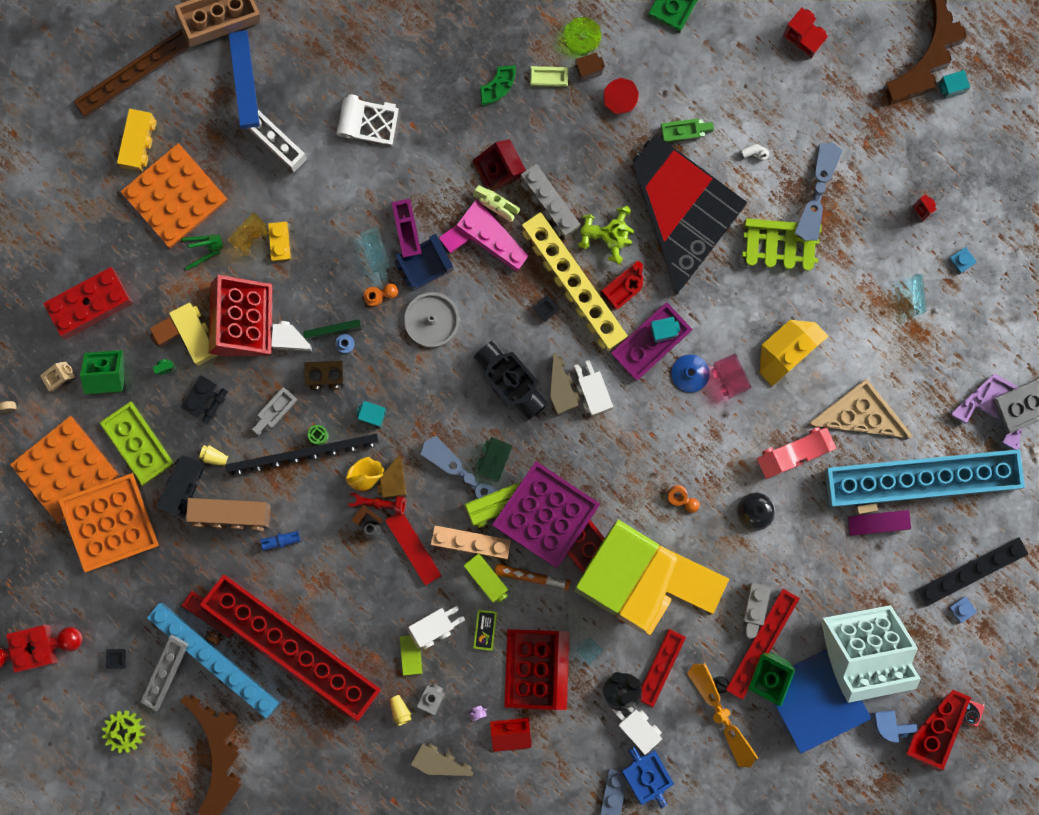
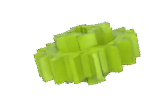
M126 710L124 715L121 711H117V716L114 714L110 715L111 721L105 720L108 726L102 728L103 731H106L102 738L108 739L105 745L111 744L112 751L118 748V753H122L124 749L126 753H129L131 751L130 747L135 750L138 748L136 743H143L140 736L146 735V733L141 732L145 725L139 724L142 718L135 719L136 713L130 716L129 710ZM125 719L132 721L134 723V726L128 724L127 720ZM116 722V728L114 731H111L113 724ZM123 729L128 730V733H125V736L124 734H120V731ZM136 732V736L134 740L131 742V737L133 733ZM113 738L119 739L121 744L115 742Z

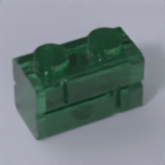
M491 437L490 441L486 440L482 449L485 452L483 459L479 458L475 469H478L477 474L499 482L513 446Z

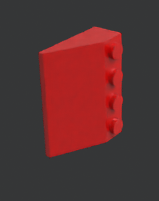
M217 275L210 284L209 354L226 357L271 355L272 284Z
M507 629L504 708L567 710L570 631Z

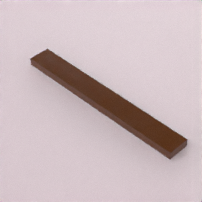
M182 29L74 100V104L83 117L86 118L188 49L189 46Z

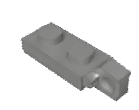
M283 387L258 414L256 418L258 423L252 429L253 432L258 436L265 429L269 432L294 406L298 399Z

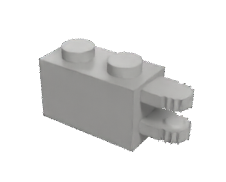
M755 583L749 584L742 622L746 623L744 630L745 636L748 639L755 638L759 626L764 625L771 587Z

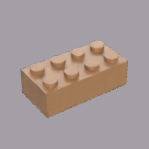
M189 0L175 5V15L189 48L260 23V13L254 0Z
M188 498L186 522L191 523V526L195 528H206V525H211L214 529H225V526H230L233 530H245V527H250L253 531H264V528H269L271 505L267 502Z

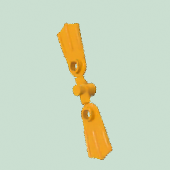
M694 663L687 672L688 676L706 703L714 706L716 713L713 715V720L718 724H724V735L738 766L751 768L758 759L757 755L739 729L734 725H730L731 721L728 718L730 711L727 708L723 709L719 703L720 695L706 664Z

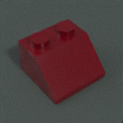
M510 139L495 142L472 160L487 190L489 189L493 192L516 181L521 177L522 173L527 171Z

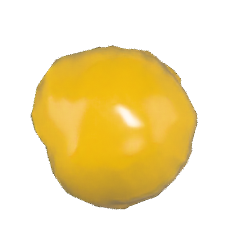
M365 457L349 468L345 480L352 489L368 491L383 476L384 468L380 462L374 461L370 457Z

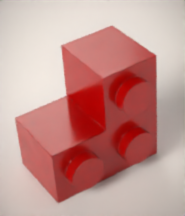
M801 7L788 23L783 36L809 57L813 58L826 42L828 35L823 28L814 25L817 19L814 17L815 15L810 10H805Z

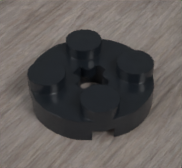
M613 673L603 687L604 699L608 706L617 711H625L626 708L637 706L642 699L640 680L631 674ZM626 689L627 693L619 695V690Z

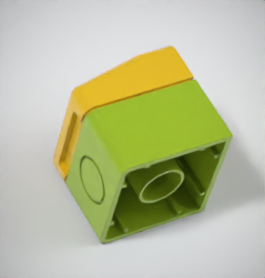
M618 519L611 527L573 591L611 615H615L616 618L637 631L650 636L672 600L665 594L677 563V557L671 551L662 546L659 547L658 543Z

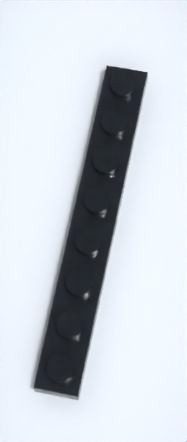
M377 434L225 464V468L228 474L232 473V476L244 474L243 471L251 469V472L261 471L262 467L265 466L277 468L281 467V463L289 462V464L300 463V459L308 458V461L319 459V455L335 456L338 455V451L345 450L346 453L357 451L358 447L364 446L365 449L374 448L379 443V438Z

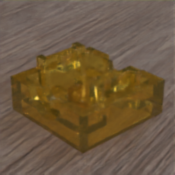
M253 212L229 237L228 242L241 256L244 254L248 256L251 251V240L254 238L258 239L260 236H266L269 233L267 231L268 228L264 221Z

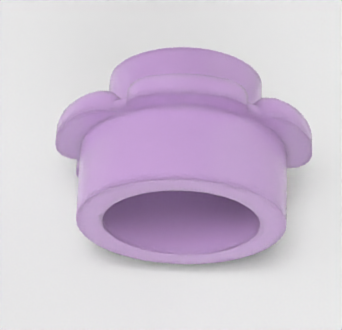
M477 706L470 709L471 713L468 714L472 721L487 717L485 712L487 709Z

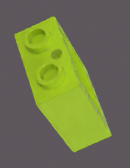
M479 553L464 565V568L493 603L496 601L500 603L508 597L506 594L508 592L507 587Z

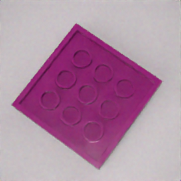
M535 461L492 526L558 569L601 504Z

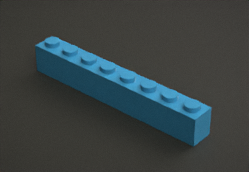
M159 603L147 617L168 636L174 635L188 643L186 651L266 719L281 704L277 698L164 603Z

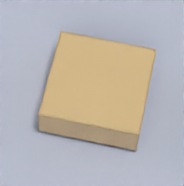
M875 503L855 507L856 515L878 511L877 504Z

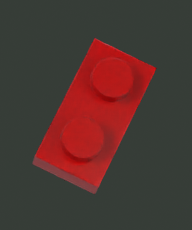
M927 194L919 198L912 206L923 222L930 218L937 210L935 201L928 197Z

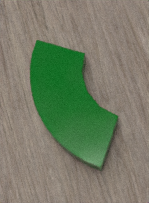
M516 65L497 67L494 79L487 85L480 86L481 106L496 103L509 92L515 80Z

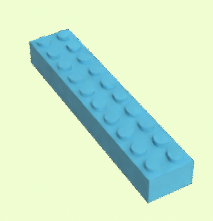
M1020 449L831 467L824 470L829 508L1025 488Z

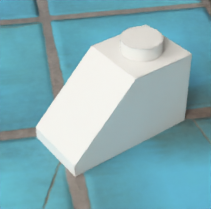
M279 321L278 324H273L271 347L274 350L312 352L310 344L293 325H290V322Z

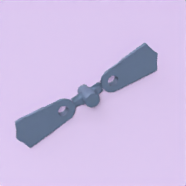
M820 143L815 171V177L818 181L814 189L812 201L807 203L795 231V235H798L804 241H817L819 238L823 212L820 202L826 190L825 182L831 180L843 151L834 143ZM825 173L827 177H822L820 174ZM814 207L817 211L813 212L811 208Z
M437 436L424 442L420 454L447 473L457 474L466 484L475 489L477 498L485 496L480 493L482 488L487 490L486 495L498 491L487 483L479 484L480 482L474 478L473 474L466 472L462 468L461 461ZM451 462H454L456 464V468L454 470L450 469L449 464Z

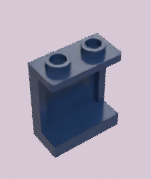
M436 234L420 244L422 254L404 258L402 254L399 255L398 253L395 255L397 260L394 263L399 271L403 270L405 274L403 280L408 288L412 287L413 291L454 270Z

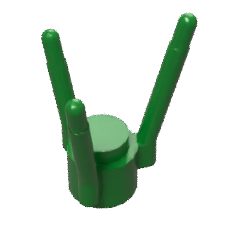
M220 234L181 239L182 241L205 240L189 244L187 247L193 248L207 245L208 251H213L186 266L185 270H189L212 256L220 254L219 250L224 249Z

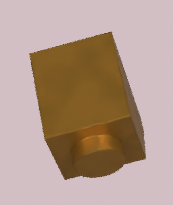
M401 456L396 457L380 478L381 483L377 484L378 493L383 496V499L407 496Z

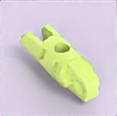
M480 185L477 186L473 193V196L481 204L509 222L514 220L513 214H518L520 211L519 207Z

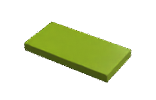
M132 401L99 423L142 486L174 465V462Z

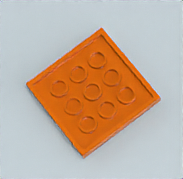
M179 143L120 191L170 249L228 201Z
M69 416L10 464L57 524L65 520L58 499L109 482L119 476L118 472L72 416Z
M133 473L58 499L84 572L159 546Z

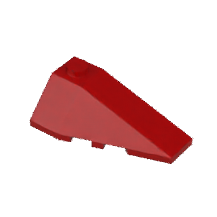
M952 690L914 734L906 755L926 767L938 772L943 771L971 697Z

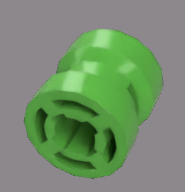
M314 425L309 429L308 438L314 445H323L327 442L329 435L323 426Z

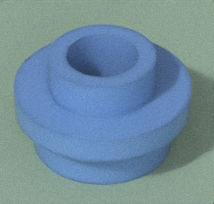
M342 334L336 339L335 345L339 352L349 353L354 349L355 342L350 335ZM344 340L348 341V345L346 347H343L341 345L342 341Z

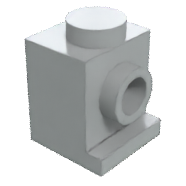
M432 684V686L427 685L417 707L435 715L445 695L442 692L443 688ZM429 695L435 696L434 702H429Z

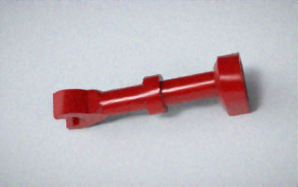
M352 492L350 496L356 497V502L348 503V505L354 508L365 505L375 507V509H393L396 514L403 515L407 500L401 496H397L395 502L385 501L382 498H364Z

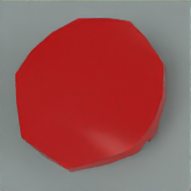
M615 79L604 89V105L614 114L631 112L638 103L639 91L634 82L629 79Z

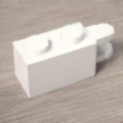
M588 360L585 361V366L590 375L583 377L582 370L578 364L574 365L578 376V385H576L579 396L583 395L585 400L582 403L586 414L590 413V416L593 417L612 410L613 404L600 371L594 373L591 362Z
M456 606L447 612H444L443 608L409 626L407 631L418 649L423 647L425 650L434 645L433 640L439 637L443 640L450 636V631L456 625L465 621L464 617H459L452 623L448 619V616L455 614L459 608Z
M631 706L626 708L631 713L624 717L621 711L612 709L621 719V722L618 724L619 727L643 754L646 755L662 740L660 737L662 732L655 724L651 726L646 721L649 717L642 710L638 712Z

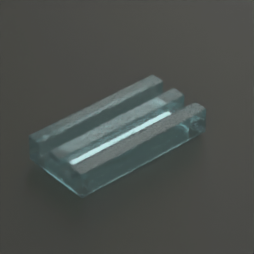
M916 274L912 277L915 314L921 315L927 311L923 274Z

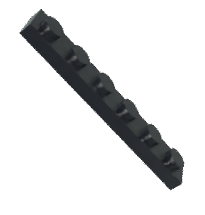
M1020 537L916 590L924 606L927 607L1028 555V552Z

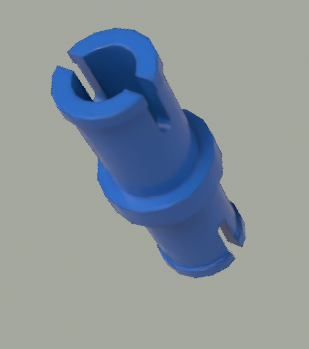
M298 530L282 535L278 533L277 536L260 539L263 551L277 547L281 549L285 545L301 542Z

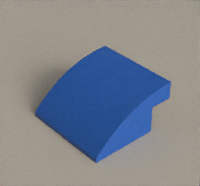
M827 649L793 665L795 673L782 706L772 703L786 734L791 736L800 754L871 720L862 700L847 702L837 682Z

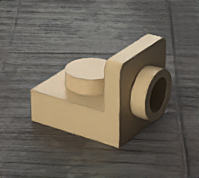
M67 362L55 363L42 373L40 377L49 392H51L66 381L73 380L75 375Z

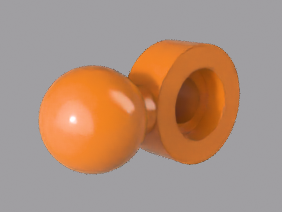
M394 284L385 285L383 290L377 287H369L365 290L363 298L368 305L375 307L382 303L384 297L389 299L395 298L398 294V288ZM371 293L376 294V297L373 300L370 299Z
M675 485L669 489L668 499L671 504L675 506L684 504L685 510L689 513L698 511L700 507L698 500L688 498L687 490L683 486Z

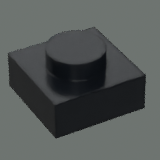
M546 295L533 307V310L546 323L559 311V308Z
M106 649V669H127V649Z

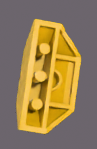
M789 320L761 345L760 375L773 387L820 345L828 335L816 322Z

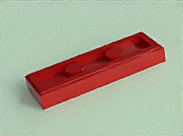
M191 590L181 607L230 638L233 634L200 610V603L204 598Z

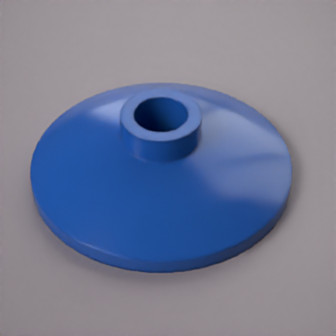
M684 355L674 363L671 375L674 384L684 392H697L707 384L710 372L707 363L701 357ZM689 369L694 370L695 374L693 376L688 374Z

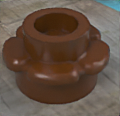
M214 629L210 632L206 631V640L216 645L223 641L220 632Z

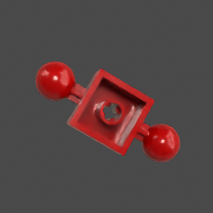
M42 625L6 634L9 648L3 650L0 647V668L8 660H12L14 673L56 664L58 661L55 649L61 648L66 652L77 650L83 641L82 634L74 627H66L59 632L57 637L52 638L50 625ZM30 645L35 646L32 652L29 651Z

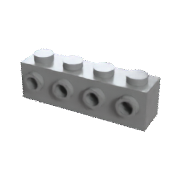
M537 164L521 174L520 183L526 191L529 190L532 195L531 199L536 206L539 205L542 208L543 216L547 221L552 222L554 225L553 229L559 237L562 236L565 240L580 230V223Z

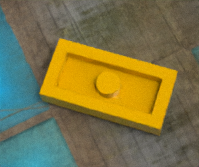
M288 222L268 223L271 261L291 260Z

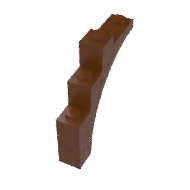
M930 0L933 11V29L927 51L910 71L886 83L884 91L889 105L932 92L936 87V78L931 73L945 69L951 63V54L946 49L960 45L966 39V30L964 26H961L960 21L952 23L953 16L946 7L947 0Z
M184 695L180 702L200 722L208 738L212 756L210 786L206 798L197 813L199 815H222L243 785L240 781L241 777L234 772L228 773L241 752L238 751L239 747L231 741L229 743L226 742L239 724V721L236 720L237 716L229 710L227 712L221 711L217 716L215 715L217 713L216 710L208 705L207 707L201 705V700L195 695Z

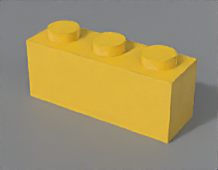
M129 109L117 160L120 168L143 172V168L147 166V150L152 145L151 132L156 128V120L152 113Z

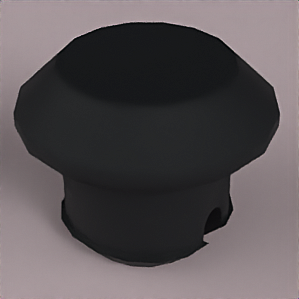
M723 676L714 678L713 681L718 693H725V689L729 684L728 680Z

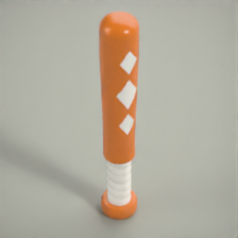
M497 564L494 569V573L497 576L542 585L549 584L562 587L565 591H569L571 583L570 579H566V581L547 577V575L502 564Z

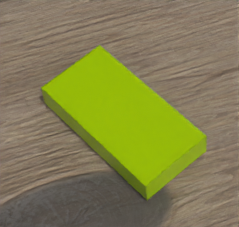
M410 635L400 636L403 675L423 674L421 649L416 647Z

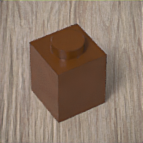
M597 52L575 59V67L581 82L602 75L605 64L602 57H598Z

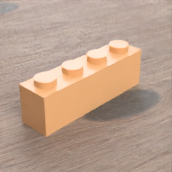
M434 526L431 545L435 547L472 554L479 553L483 556L508 560L511 544L509 539Z

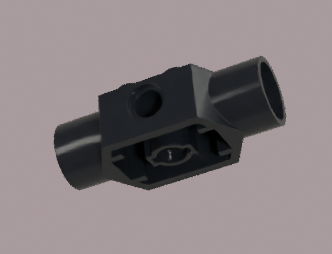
M492 340L474 355L473 358L485 371L484 381L508 408L516 407L530 421L549 404L536 390L538 380L514 352L504 353L496 342Z

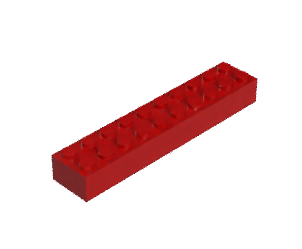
M225 574L222 575L200 603V610L355 724L360 721L381 691L379 687Z

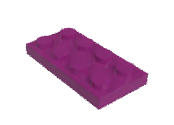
M666 302L612 351L611 355L637 382L693 329ZM674 317V320L678 321L680 326L677 338L654 343L650 323Z

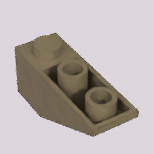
M554 353L550 400L557 416L578 408V402L581 400L577 391L573 392L571 388L573 381L569 373L565 374L563 367H565L562 356L558 357L557 353Z
M429 742L427 745L422 744L411 763L412 766L427 775L473 776L474 774L471 771L472 767L464 762L460 765L454 761V756L447 752L444 755L437 751L438 747Z

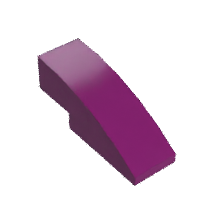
M405 199L392 202L403 258L422 254L411 200Z
M909 510L849 516L850 536L911 530Z

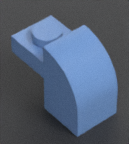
M894 710L872 712L873 724L877 734L887 741L899 742L898 734H900V737H910L913 732H917L916 724L897 725Z

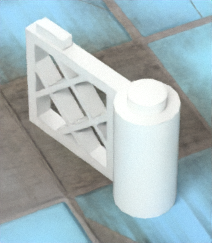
M352 94L343 97L336 134L343 138H355L392 146L399 108H395L396 104L384 102V105L365 102ZM364 107L372 108L376 115L367 119L364 115ZM386 111L394 113L393 119L388 123L381 116ZM379 117L384 125L375 130L370 121ZM366 124L373 131L368 136L360 134L361 127ZM386 127L390 133L389 140L381 139L378 132Z

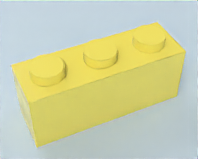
M188 303L169 313L197 366L218 356L209 354V329L205 322L201 323L199 317L202 315L197 306L193 307L191 303Z

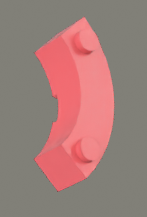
M817 427L809 431L810 435L776 450H773L771 447L762 451L763 455L758 457L757 460L765 478H771L804 464L803 459L808 462L837 449L828 429L820 430Z

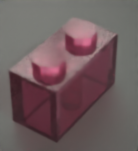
M736 353L713 364V375L716 379L720 380L722 384L720 389L724 396H728V399H732L752 388Z

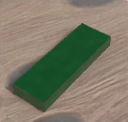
M357 319L306 330L303 334L304 339L310 341L361 330L362 326L360 320Z

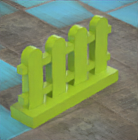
M746 218L743 222V230H747V233H743V238H747L746 252H742V257H746L745 262L748 266H754L759 258L764 259V264L768 268L774 267L777 260H782L785 269L790 270L795 266V262H802L803 270L810 271L813 269L814 263H818V258H815V244H819V239L817 241H804L801 237H797L795 231L799 223ZM763 231L766 232V234H759V232ZM778 233H785V236H780ZM759 239L766 240L765 253H758ZM778 241L784 242V255L777 254ZM797 243H803L802 257L796 256Z

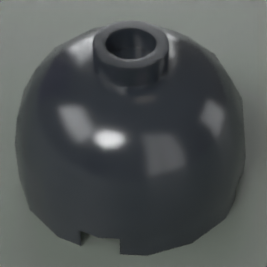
M749 493L738 504V520L749 530H764L775 519V505L771 498L763 493Z

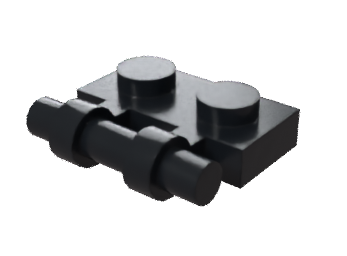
M200 375L180 408L197 418L201 412L205 413L202 421L209 424L210 420L216 416L215 412L220 404H223L226 400L225 396L228 391L221 388L218 394L214 391L218 385ZM210 397H212L215 400L208 409L205 407V405L207 404Z

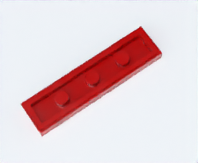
M394 514L386 519V523L425 586L442 576L405 515Z
M668 629L642 683V699L640 702L652 708L654 707L686 639L685 636Z

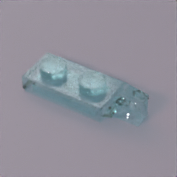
M375 227L360 232L371 269H373L374 273L379 272L381 281L387 280L386 269L390 268L379 228Z

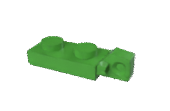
M698 118L667 122L660 125L662 139L667 143L705 137V133L714 132L713 122L703 123V120H698Z

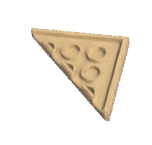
M867 378L809 423L810 426L908 439L913 437Z

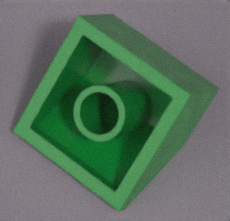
M123 350L84 353L80 373L84 394L123 391Z

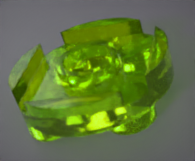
M576 17L566 26L564 41L572 53L581 56L588 55V53L597 50L600 45L602 34L599 24L587 17ZM585 32L588 38H584L582 41L578 34Z

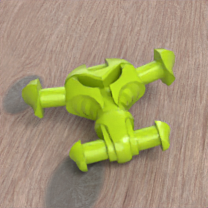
M628 206L616 208L618 212L616 220L613 219L610 224L603 228L599 227V225H592L595 217L591 214L583 215L582 218L585 219V223L580 230L582 241L578 243V246L587 249L590 247V238L594 240L603 238L612 253V256L608 257V261L620 265L623 258L619 255V249L631 246L632 241L628 239V235L634 234V231L624 222L625 216L631 214L630 208Z

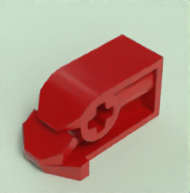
M638 260L631 263L599 290L614 310H618L642 289L643 264ZM629 281H634V282H635V283L633 284V286H634L635 288H629V285H630V282H629Z

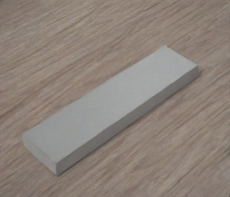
M174 635L169 636L140 703L154 711L159 710L188 647V643Z

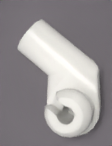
M758 144L740 150L743 159L752 155L761 160H766L769 157L768 150Z

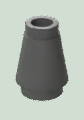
M368 521L362 527V534L368 540L378 538L381 533V527L375 521ZM373 526V532H367V528Z

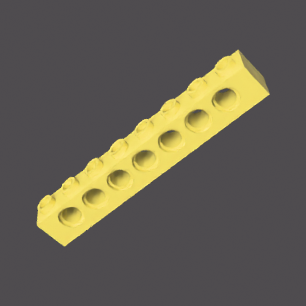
M540 212L522 224L523 231L521 233L526 241L530 240L534 245L532 249L537 256L541 255L544 259V267L548 272H553L555 275L553 279L556 284L565 289L566 293L564 295L570 303L574 302L577 307L575 310L580 318L584 317L588 322L586 326L592 334L595 333L599 338L597 342L602 349L606 348L609 352L626 340L628 335L543 214ZM538 233H543L546 238L543 241H539L535 236ZM547 249H555L557 252L556 255H547ZM561 263L565 264L568 268L564 272L557 269V266ZM575 279L578 281V285L570 287L568 281ZM585 294L589 297V301L582 303L578 297ZM591 310H597L599 311L600 316L598 318H592L589 312ZM603 325H607L610 327L611 332L604 334L600 328Z

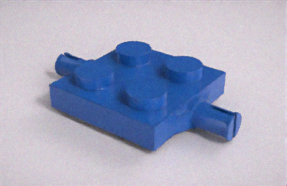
M632 747L628 752L633 761L621 770L623 776L640 805L645 804L649 800L656 799L660 808H664L668 804L662 794L666 789L674 785L671 777L655 750L640 756L636 747Z

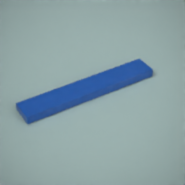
M248 31L232 32L229 34L240 127L241 129L259 127L260 121Z

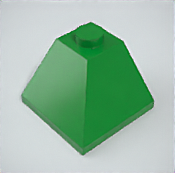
M762 653L748 689L772 703L782 706L795 669L789 661L774 653Z

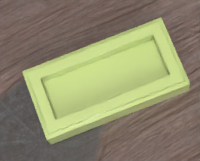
M531 66L530 86L568 87V67Z

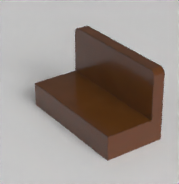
M364 505L351 520L359 527H361L369 515L381 525L384 522Z

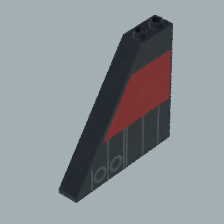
M655 135L653 139L650 137L644 144L645 150L642 153L638 152L632 160L634 162L632 169L674 292L678 295L744 209L747 201L658 135Z

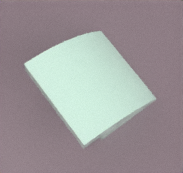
M891 605L822 619L830 662L837 682L848 703L917 689L921 678L914 669L912 662L918 648Z

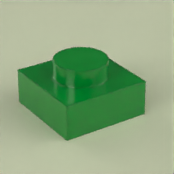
M163 359L158 361L156 366H153V370L157 376H161L176 370V367L171 360Z

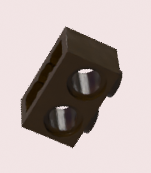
M343 361L304 362L305 386L310 387V390H321V387L338 390L340 386H345ZM313 372L320 373V378L317 381L310 379ZM331 372H339V378L331 380L329 378Z

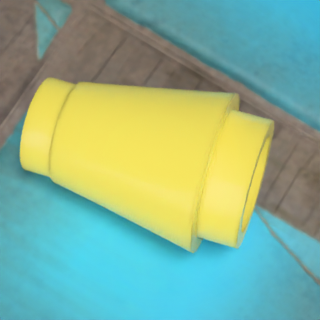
M203 445L198 460L203 461L202 463L225 467L228 456L210 445Z
M400 695L390 698L393 722H396L397 726L410 722L412 714Z

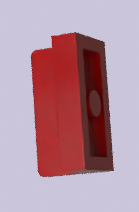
M529 718L490 721L494 752L532 747Z

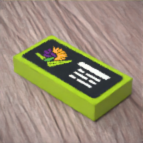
M478 610L474 649L493 651L497 612Z

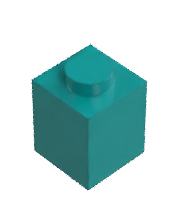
M965 70L943 76L938 84L941 94H944L945 99L966 93L970 89Z
M674 317L650 323L654 343L675 339L680 332L679 323L674 320Z
M364 401L363 405L359 404L356 415L360 422L381 428L387 410L384 407Z

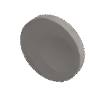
M429 292L417 296L410 302L405 312L404 323L408 335L414 342L423 347L437 348L446 345L455 337L459 329L460 317L456 305L450 298L440 293Z

